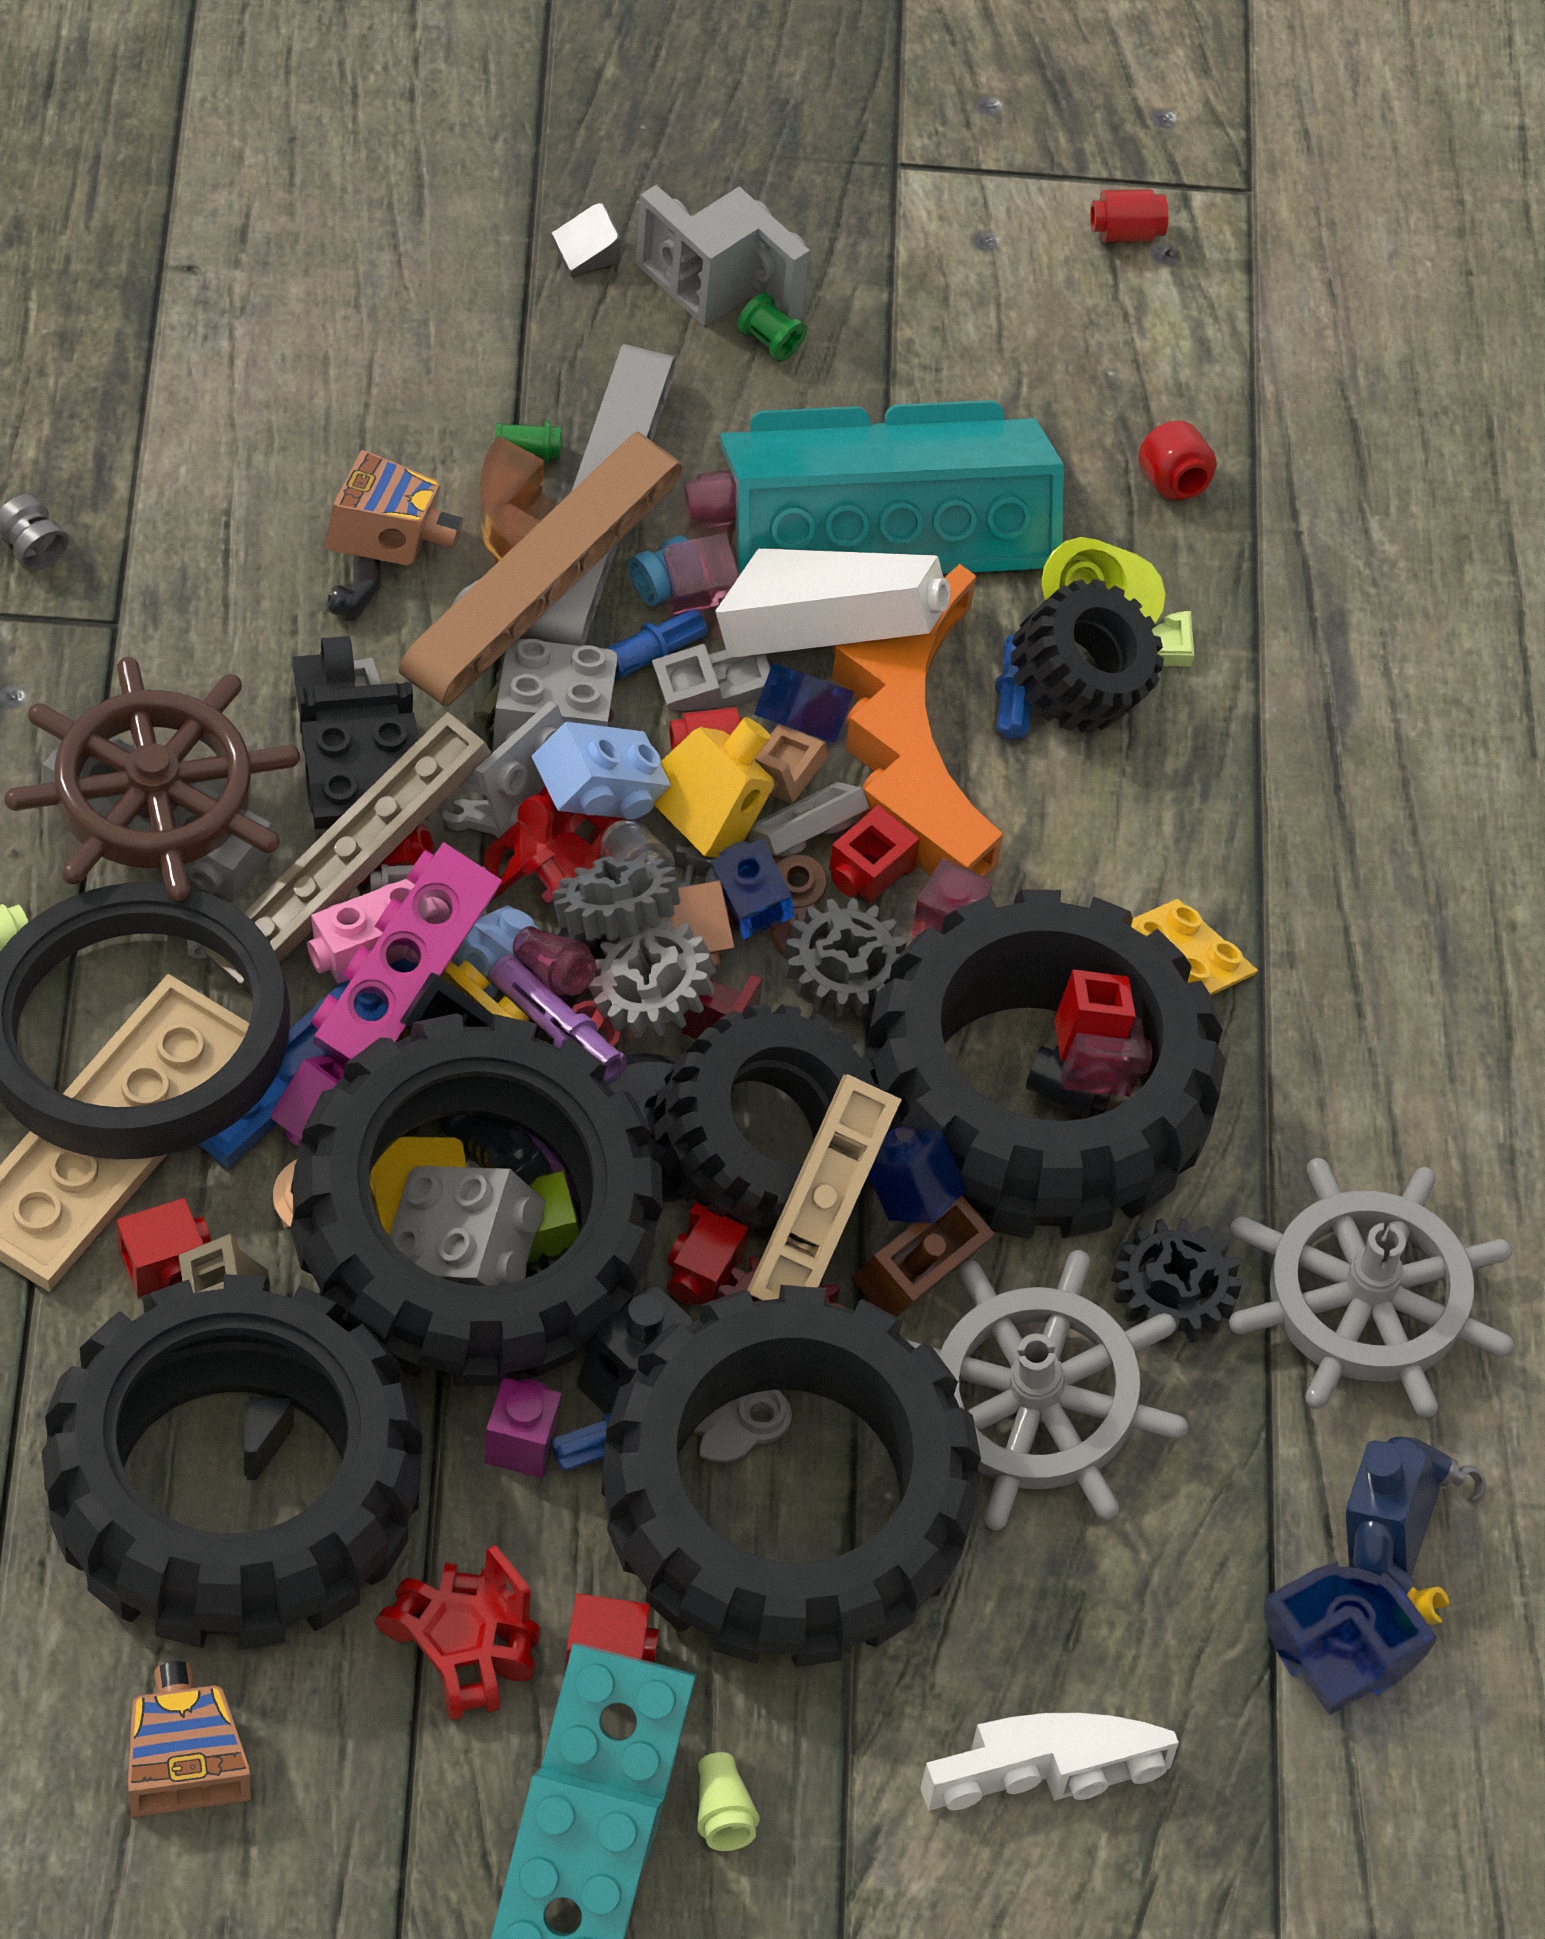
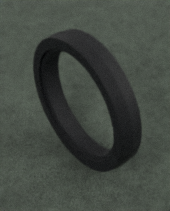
M132 882L92 889L59 902L37 915L24 925L0 951V1099L10 1113L29 1131L62 1149L81 1155L120 1160L157 1157L190 1148L218 1135L246 1115L270 1088L281 1068L289 1041L290 1001L288 987L279 960L266 936L250 918L234 906L211 894L190 888V894L186 900L175 902L168 897L165 883ZM133 934L170 935L204 945L220 954L235 967L247 983L253 996L252 1015L245 1037L230 1060L218 1072L202 1084L179 1096L153 1104L134 1107H111L85 1103L70 1098L44 1083L27 1066L17 1048V1031L20 1016L33 989L57 964L92 944Z

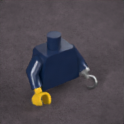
M1394 1437L1387 1442L1373 1440L1367 1444L1346 1508L1349 1571L1351 1574L1364 1576L1392 1601L1402 1600V1613L1407 1624L1413 1627L1440 1624L1442 1619L1435 1613L1434 1609L1448 1607L1449 1599L1446 1592L1437 1586L1416 1590L1413 1587L1414 1580L1411 1576L1438 1497L1439 1485L1446 1487L1452 1483L1460 1486L1463 1484L1467 1474H1469L1475 1482V1492L1469 1499L1475 1502L1485 1492V1477L1474 1466L1467 1465L1459 1468L1458 1462L1455 1459L1413 1437Z

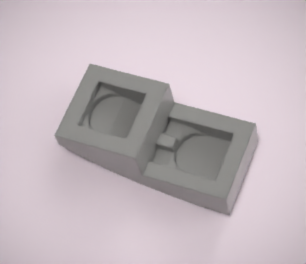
M701 644L652 660L668 710L688 711L721 708L756 701L778 694L766 654L728 657L727 651L723 650L708 655L705 644Z

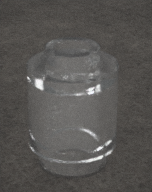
M618 821L608 827L602 836V858L613 856L616 859L618 855H624L626 861H633L640 855H646L648 863L663 859L665 867H673L675 869V860L672 852L641 822Z

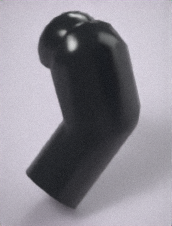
M354 556L353 583L350 589L341 585L331 588L332 595H328L326 603L328 612L334 615H342L343 620L358 618L380 590L381 560Z

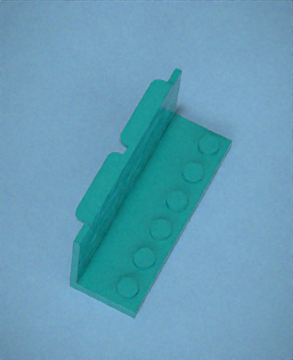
M994 400L897 404L891 406L886 411L885 423L870 424V417L867 411L858 406L759 411L752 416L750 432L719 433L720 447L736 482L737 579L758 549L938 556L942 574L950 573L959 564L970 572L1044 569V565L1052 551L1063 543L1064 463L1036 418L1004 420V410Z

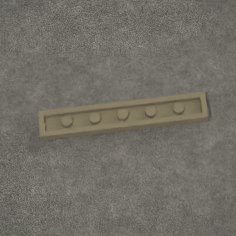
M448 711L243 913L266 936L273 947L279 963L313 931L312 914L341 903L491 754L486 742ZM210 948L204 951L218 968L248 994L250 993L247 983L230 962Z

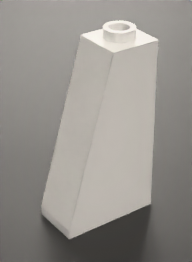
M758 549L717 608L716 615L728 657H743L928 634L942 612L948 608L951 593L948 580L943 578L938 556Z

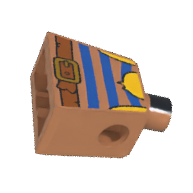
M361 450L333 503L325 549L391 563L410 565L414 564L425 541L454 549L460 536L463 518L436 510L440 484L436 479L371 452Z
M173 1661L158 1666L154 1670L157 1693L140 1695L132 1701L128 1770L131 1817L250 1801L249 1765L223 1689L216 1685L195 1688L192 1666L187 1662Z

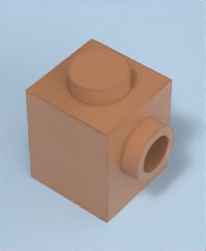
M720 880L678 888L681 903L673 906L675 914L669 917L674 929L676 930L683 923L689 924L694 936L701 935L704 939L714 966L721 965L719 956H724L734 948Z

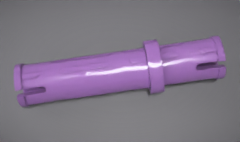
M506 955L494 964L489 972L488 979L490 984L497 987L552 1037L555 1047L562 1049L568 1039L575 1041L607 1065L603 1077L607 1084L615 1081L623 1073L627 1064L626 1056L622 1052L617 1051L597 1032V1025L589 1016L574 1012L549 987L530 972L516 956Z

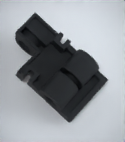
M350 636L321 638L320 654L292 657L300 717V733L302 734V748L305 754L308 802L310 812L313 813L315 830L330 828L418 741L415 713L413 712L412 682L355 687L354 659Z

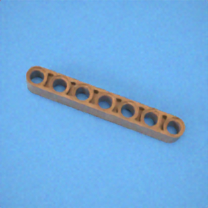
M640 432L633 433L411 645L400 663L399 674L442 706L446 707L453 703L667 496L681 476L683 463Z

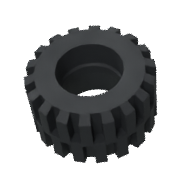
M1083 579L1073 581L1070 585H1064L1055 591L1019 625L1021 628L1014 634L1012 644L1016 649L1010 653L1011 665L1019 669L1014 678L1018 686H1024L1028 693L1024 696L1031 706L1036 703L1042 709L1040 715L1049 722L1056 718L1059 720L1061 728L1071 731L1075 726H1078L1081 733H1091L1097 727L1103 730L1123 717L1156 687L1160 680L1157 673L1163 669L1164 658L1157 654L1163 648L1161 637L1153 634L1152 629L1156 625L1151 616L1145 617L1139 609L1142 605L1135 598L1129 601L1124 597L1125 590L1115 585L1110 590L1106 589L1104 581L1093 579L1088 585ZM1076 643L1091 654L1098 669L1083 658Z

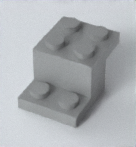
M657 184L640 194L635 264L703 327H706L750 297L754 298L763 292L771 295L775 300V306L792 320L795 318L802 319L810 250L799 235L789 232L771 215L765 204L754 200L739 186L695 215L690 216L686 207L679 200L672 199Z

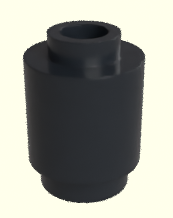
M1058 1045L1054 1050L1041 1046L1032 1064L1026 1089L1038 1093L1037 1100L1089 1118L1095 1109L1103 1112L1106 1110L1116 1084V1079L1107 1076L1109 1066L1060 1060Z

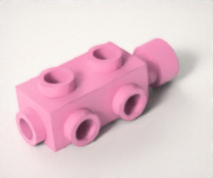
M404 879L312 914L314 939L307 942V947L317 972L321 974L330 970L338 984L349 980L342 975L361 946L371 951L383 932L374 926L390 901L395 898L403 903L415 884ZM429 897L418 904L420 916L428 923L441 924L450 918L448 905L439 898ZM405 945L393 946L386 952L388 964L404 958L412 963L418 962V957L414 950Z

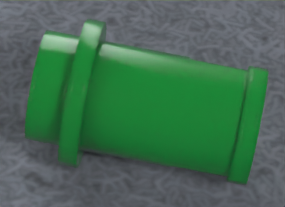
M545 421V426L496 423V458H501V456L543 458L544 464H549L550 459L561 458V426H551V421Z

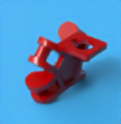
M544 786L538 795H532L521 803L517 813L518 821L484 852L485 869L502 880L493 899L497 898L523 875L527 878L535 873L547 888L541 897L547 905L554 901L553 890L560 889L559 881L562 878H575L574 869L578 867L588 870L594 868L593 861L600 859V852L619 829L625 818L558 811L546 786ZM583 819H586L595 826L587 841L575 833ZM507 849L514 850L515 855L509 859L505 872L499 876L498 866L503 853Z
M496 1545L486 1550L485 1568L482 1567L480 1575L458 1572L457 1563L445 1562L439 1590L417 1579H403L395 1591L397 1601L393 1607H383L375 1619L376 1626L389 1638L402 1643L415 1641L439 1671L445 1706L450 1721L463 1718V1711L484 1707L487 1713L500 1710L495 1672L499 1676L512 1681H528L534 1676L535 1662L530 1657L531 1647L539 1644L541 1629L535 1621L529 1619L531 1590ZM506 1579L510 1583L514 1594L508 1589ZM418 1613L422 1614L419 1619L415 1617ZM495 1634L507 1643L506 1647L494 1645ZM477 1663L479 1682L459 1686L455 1668Z

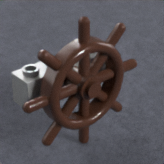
M124 657L117 664L122 694L97 704L81 715L76 721L69 719L44 704L39 703L30 707L28 711L29 721L62 741L43 764L44 783L12 788L6 792L4 802L7 808L12 811L52 805L59 810L69 831L82 843L62 868L61 874L65 882L69 884L80 883L100 858L103 857L118 864L131 867L162 868L168 897L175 902H182L188 898L190 894L188 877L201 890L208 893L216 892L234 902L269 859L271 853L278 848L279 837L271 830V822L247 810L251 796V774L292 768L299 763L300 753L292 745L247 751L241 734L232 722L222 714L242 689V682L238 676L227 674L222 677L206 698L201 701L186 694L173 691L145 690L138 662L132 657ZM153 727L170 728L178 731L164 746L157 744ZM130 730L134 747L115 736ZM199 740L204 742L217 755L215 757L183 761ZM227 778L222 795L198 783Z

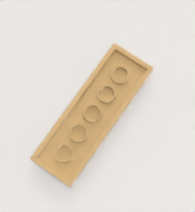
M167 974L63 1094L85 1103L111 1107L148 1105L179 1096L208 1080L230 1060L244 1039L250 1023L170 974ZM30 1131L0 1165V1261L50 1292L166 1155L120 1160L97 1158L62 1149Z

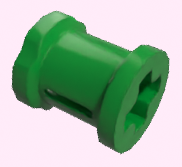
M764 292L751 299L744 307L737 321V329L744 336L753 335L769 348V354L779 362L788 359L795 353L804 341L808 328L798 318L792 320L775 306L774 298Z

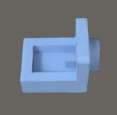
M507 905L478 919L458 949L453 963L458 967L464 960H467L489 981V972L499 959L506 955H513L522 964H525L544 954L551 936L536 926L528 914ZM489 984L483 990L491 998L502 993L492 984Z

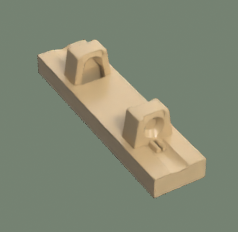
M843 1075L747 1291H750L751 1297L760 1301L778 1299L781 1285L819 1286L902 1099L853 1076ZM791 1233L812 1244H815L816 1246L800 1243L792 1239L789 1236V1234Z

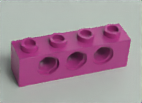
M445 842L442 843L435 855L427 850L422 853L406 878L415 884L403 903L395 898L390 901L374 926L383 932L371 951L361 946L342 974L351 982L339 1000L329 994L310 1022L311 1025L319 1029L314 1036L312 1044L327 1054L333 1055L343 1064L347 1063L380 1037L391 1038L394 1043L398 1042L406 1030L399 1021L431 972L441 977L499 889L502 882L500 878ZM429 897L439 898L448 905L450 918L441 924L428 923L420 916L418 904ZM396 945L408 946L416 953L418 966L410 972H397L389 966L386 952ZM365 993L376 994L385 1002L386 1014L377 1021H366L356 1013L354 1000Z

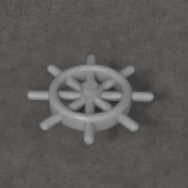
M1313 1158L1307 1164L1306 1170L1319 1201L1313 1203L1295 1217L1284 1234L1242 1216L1235 1218L1230 1225L1231 1233L1235 1238L1275 1256L1270 1275L1272 1302L1233 1313L1229 1319L1230 1329L1237 1334H1246L1280 1324L1282 1330L1295 1347L1307 1358L1319 1365L1305 1395L1306 1402L1311 1408L1320 1409L1328 1403L1341 1376L1368 1382L1401 1380L1418 1416L1431 1418L1437 1413L1438 1404L1424 1371L1442 1360L1454 1347L1458 1339L1501 1357L1508 1356L1513 1351L1514 1342L1509 1335L1468 1317L1474 1298L1472 1270L1506 1261L1512 1254L1511 1245L1504 1239H1496L1464 1248L1446 1223L1423 1207L1436 1180L1434 1171L1428 1167H1420L1413 1173L1402 1197L1379 1191L1360 1190L1341 1193L1326 1160ZM1357 1227L1372 1228L1369 1231L1366 1245ZM1334 1232L1347 1262L1313 1248L1311 1245L1321 1237ZM1407 1240L1416 1245L1428 1257L1427 1259L1402 1265L1400 1261V1256L1405 1249ZM1298 1266L1337 1284L1302 1293L1298 1281ZM1441 1279L1445 1291V1306L1409 1291L1407 1288ZM1343 1306L1347 1309L1336 1332L1328 1328L1314 1315ZM1395 1310L1432 1327L1421 1336L1409 1341ZM1374 1320L1385 1345H1370L1358 1342L1367 1321Z
M1075 1250L1069 1254L1057 1289L1043 1287L1022 1288L997 1295L976 1261H964L958 1269L959 1277L976 1307L956 1324L944 1342L942 1349L933 1348L958 1381L954 1395L959 1407L964 1409L960 1396L961 1380L1004 1391L967 1410L974 1418L981 1455L977 1471L995 1480L984 1514V1522L991 1530H1000L1005 1527L1018 1488L1051 1489L1076 1482L1080 1484L1096 1514L1101 1519H1113L1119 1512V1505L1099 1470L1117 1455L1126 1443L1132 1429L1137 1428L1173 1439L1184 1437L1189 1429L1188 1422L1184 1417L1139 1404L1140 1371L1135 1353L1170 1336L1176 1329L1175 1319L1170 1314L1162 1313L1123 1331L1121 1326L1105 1310L1092 1301L1080 1296L1090 1266V1257L1083 1250ZM1028 1322H1046L1043 1334L1034 1333L1027 1335L1023 1339L1015 1325ZM1069 1328L1081 1333L1096 1345L1063 1363L1059 1361ZM993 1335L1011 1368L971 1358V1356L985 1340ZM906 1340L915 1348L921 1345L920 1343ZM1110 1366L1115 1380V1396L1112 1397L1072 1386V1384ZM1063 1408L1101 1418L1104 1421L1090 1437L1082 1442ZM1017 1413L1006 1449L995 1444L980 1432ZM1039 1422H1044L1061 1452L1046 1455L1029 1454Z

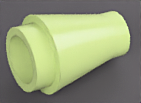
M725 1752L709 1754L698 1762L700 1776L698 1832L706 1839L708 1846L714 1850H737L754 1840L760 1817L737 1771L734 1757Z

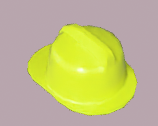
M1078 537L1063 542L1053 550L1044 565L1041 581L1044 600H1047L1062 586H1068L1073 581L1083 579L1088 585L1094 579L1104 581L1106 589L1110 590L1115 585L1125 590L1124 597L1129 601L1135 598L1142 605L1139 609L1145 617L1151 616L1155 624L1163 612L1166 593L1162 577L1150 562L1132 552L1097 539Z

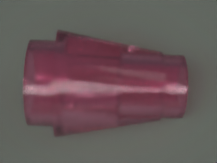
M533 926L523 928L514 939V955L520 958L555 994H580L594 979L597 968L596 959L585 943L537 929Z

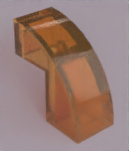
M500 436L491 445L482 466L479 504L481 535L489 554L496 563L540 522V520L526 512L542 494L544 460Z

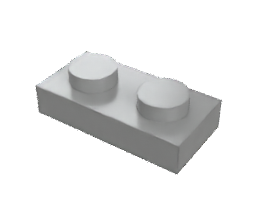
M837 781L755 822L747 835V839L751 849L766 852L778 858L787 857L802 851L807 846L805 841L820 833L832 834L848 828L854 822L852 817L870 809L863 788Z

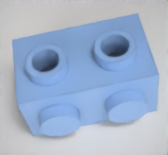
M565 722L531 756L558 811L619 817L628 820L637 819L650 812L654 807V802L671 786L661 766V758L655 748L651 746L644 731Z

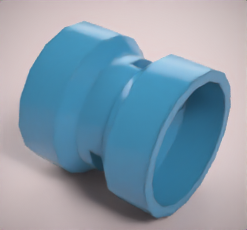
M676 535L663 541L660 549L655 552L645 550L630 557L628 560V570L632 583L642 600L651 607L669 600L673 591L677 589L688 591L700 585L703 581V570L698 555L688 540L681 535Z

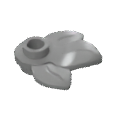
M768 1390L740 1397L715 1410L693 1431L695 1434L703 1435L699 1456L709 1461L728 1463L745 1457L756 1444H767L780 1439L787 1432L791 1423L792 1411L789 1401L779 1390ZM757 1411H763L768 1413L772 1419L768 1422H757L752 1420L750 1416Z

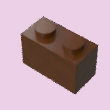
M956 1189L876 1253L851 1279L873 1305L898 1318L956 1271L964 1261L972 1258L995 1234Z

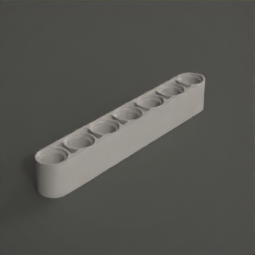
M626 344L621 346L572 491L633 433L640 432L653 442L670 391L675 369V356ZM619 542L527 630V639L585 646Z

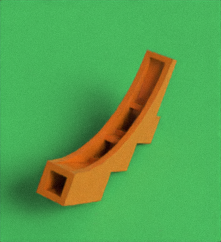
M959 564L944 577L950 585V602L948 608L942 612L930 633L834 645L832 652L835 657L831 679L859 699L851 709L846 720L849 727L845 749L874 771L862 786L870 809L860 813L859 821L877 805L883 808L920 838L916 864L962 899L997 866L1003 833L970 803L949 775L932 739L925 706V682L929 667L946 636L966 615L972 605L976 575Z

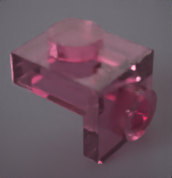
M1135 1017L1127 1039L1076 1033L1061 1070L1063 1089L1130 1097L1139 1075L1148 1072L1152 1057L1151 1041L1144 1039L1141 1017Z

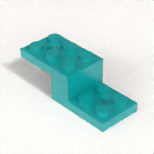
M573 1643L542 1766L532 1776L491 1939H625L642 1870L651 1856L697 1674L589 1645ZM623 1703L631 1707L635 1712L637 1726L631 1736L615 1738L605 1731L602 1725V1714L608 1705ZM556 1898H569L579 1906L582 1913V1921L576 1930L562 1933L555 1930L549 1924L546 1916L547 1907Z

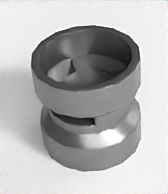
M30 493L19 495L9 500L0 508V537L6 544L13 545V555L25 570L37 571L57 561L66 551L69 540L62 527L56 521L48 519L49 512L37 495Z

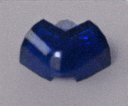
M1338 1561L1312 1570L1266 1596L1264 1601L1265 1622L1280 1659L1291 1676L1298 1672L1329 1715L1372 1690L1378 1696L1399 1682L1429 1654L1437 1639L1436 1634L1403 1589L1385 1572L1382 1576H1379L1360 1567H1341Z

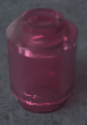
M730 469L697 474V480L684 482L690 524L704 523V527L708 528L736 523V482Z

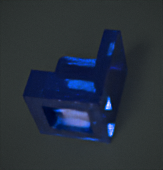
M772 663L754 715L834 743L839 736L854 691L806 673Z

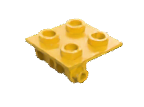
M1175 899L1133 918L1132 928L1146 937L1158 928L1186 956L1192 966L1187 983L1201 980L1210 996L1252 977L1258 972V969L1243 957L1241 951L1234 944L1225 941L1202 920L1200 914L1195 909L1185 905L1179 899Z

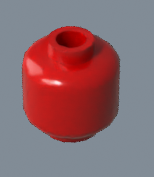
M1181 420L1169 421L1154 428L1143 440L1138 453L1140 469L1152 486L1162 497L1173 501L1185 500L1200 495L1210 484L1217 467L1215 452L1194 425Z

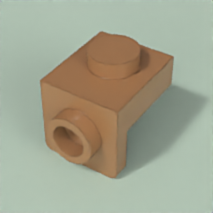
M778 724L770 735L771 739L755 758V761L774 780V787L768 798L774 796L793 804L828 758L829 754L825 742Z

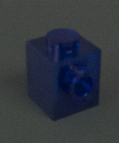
M764 838L751 844L746 841L735 843L724 849L720 853L719 858L711 861L714 881L720 880L725 905L742 940L794 918L792 895Z
M903 1126L890 1131L885 1135L869 1171V1176L889 1221L933 1224L967 1190L942 1130H924Z

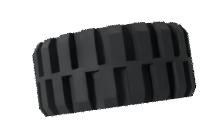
M759 1004L748 1006L742 1014L732 1011L719 1018L672 1065L664 1078L666 1086L658 1093L655 1106L657 1114L663 1116L654 1125L655 1140L659 1146L666 1145L667 1152L660 1160L667 1175L670 1176L676 1173L682 1184L676 1189L687 1203L694 1198L700 1205L707 1207L706 1210L720 1217L726 1216L747 1226V1237L755 1230H759V1237L764 1241L770 1240L803 1164H788L773 1160L759 1152L746 1140L739 1130L732 1113V1084L740 1081H757L772 1085L786 1093L798 1104L805 1114L812 1131L813 1142L843 1075L848 1074L880 1089V1085L875 1084L871 1075L875 1067L868 1055L862 1058L852 1047L857 1041L845 1030L838 1035L828 1028L831 1022L829 1019L815 1012L809 1018L800 1016L801 1009L799 1007L781 1004L773 1013H771L769 1005ZM891 1124L883 1142L891 1135ZM883 1143L860 1194L874 1180L873 1173L883 1164L887 1153V1148Z

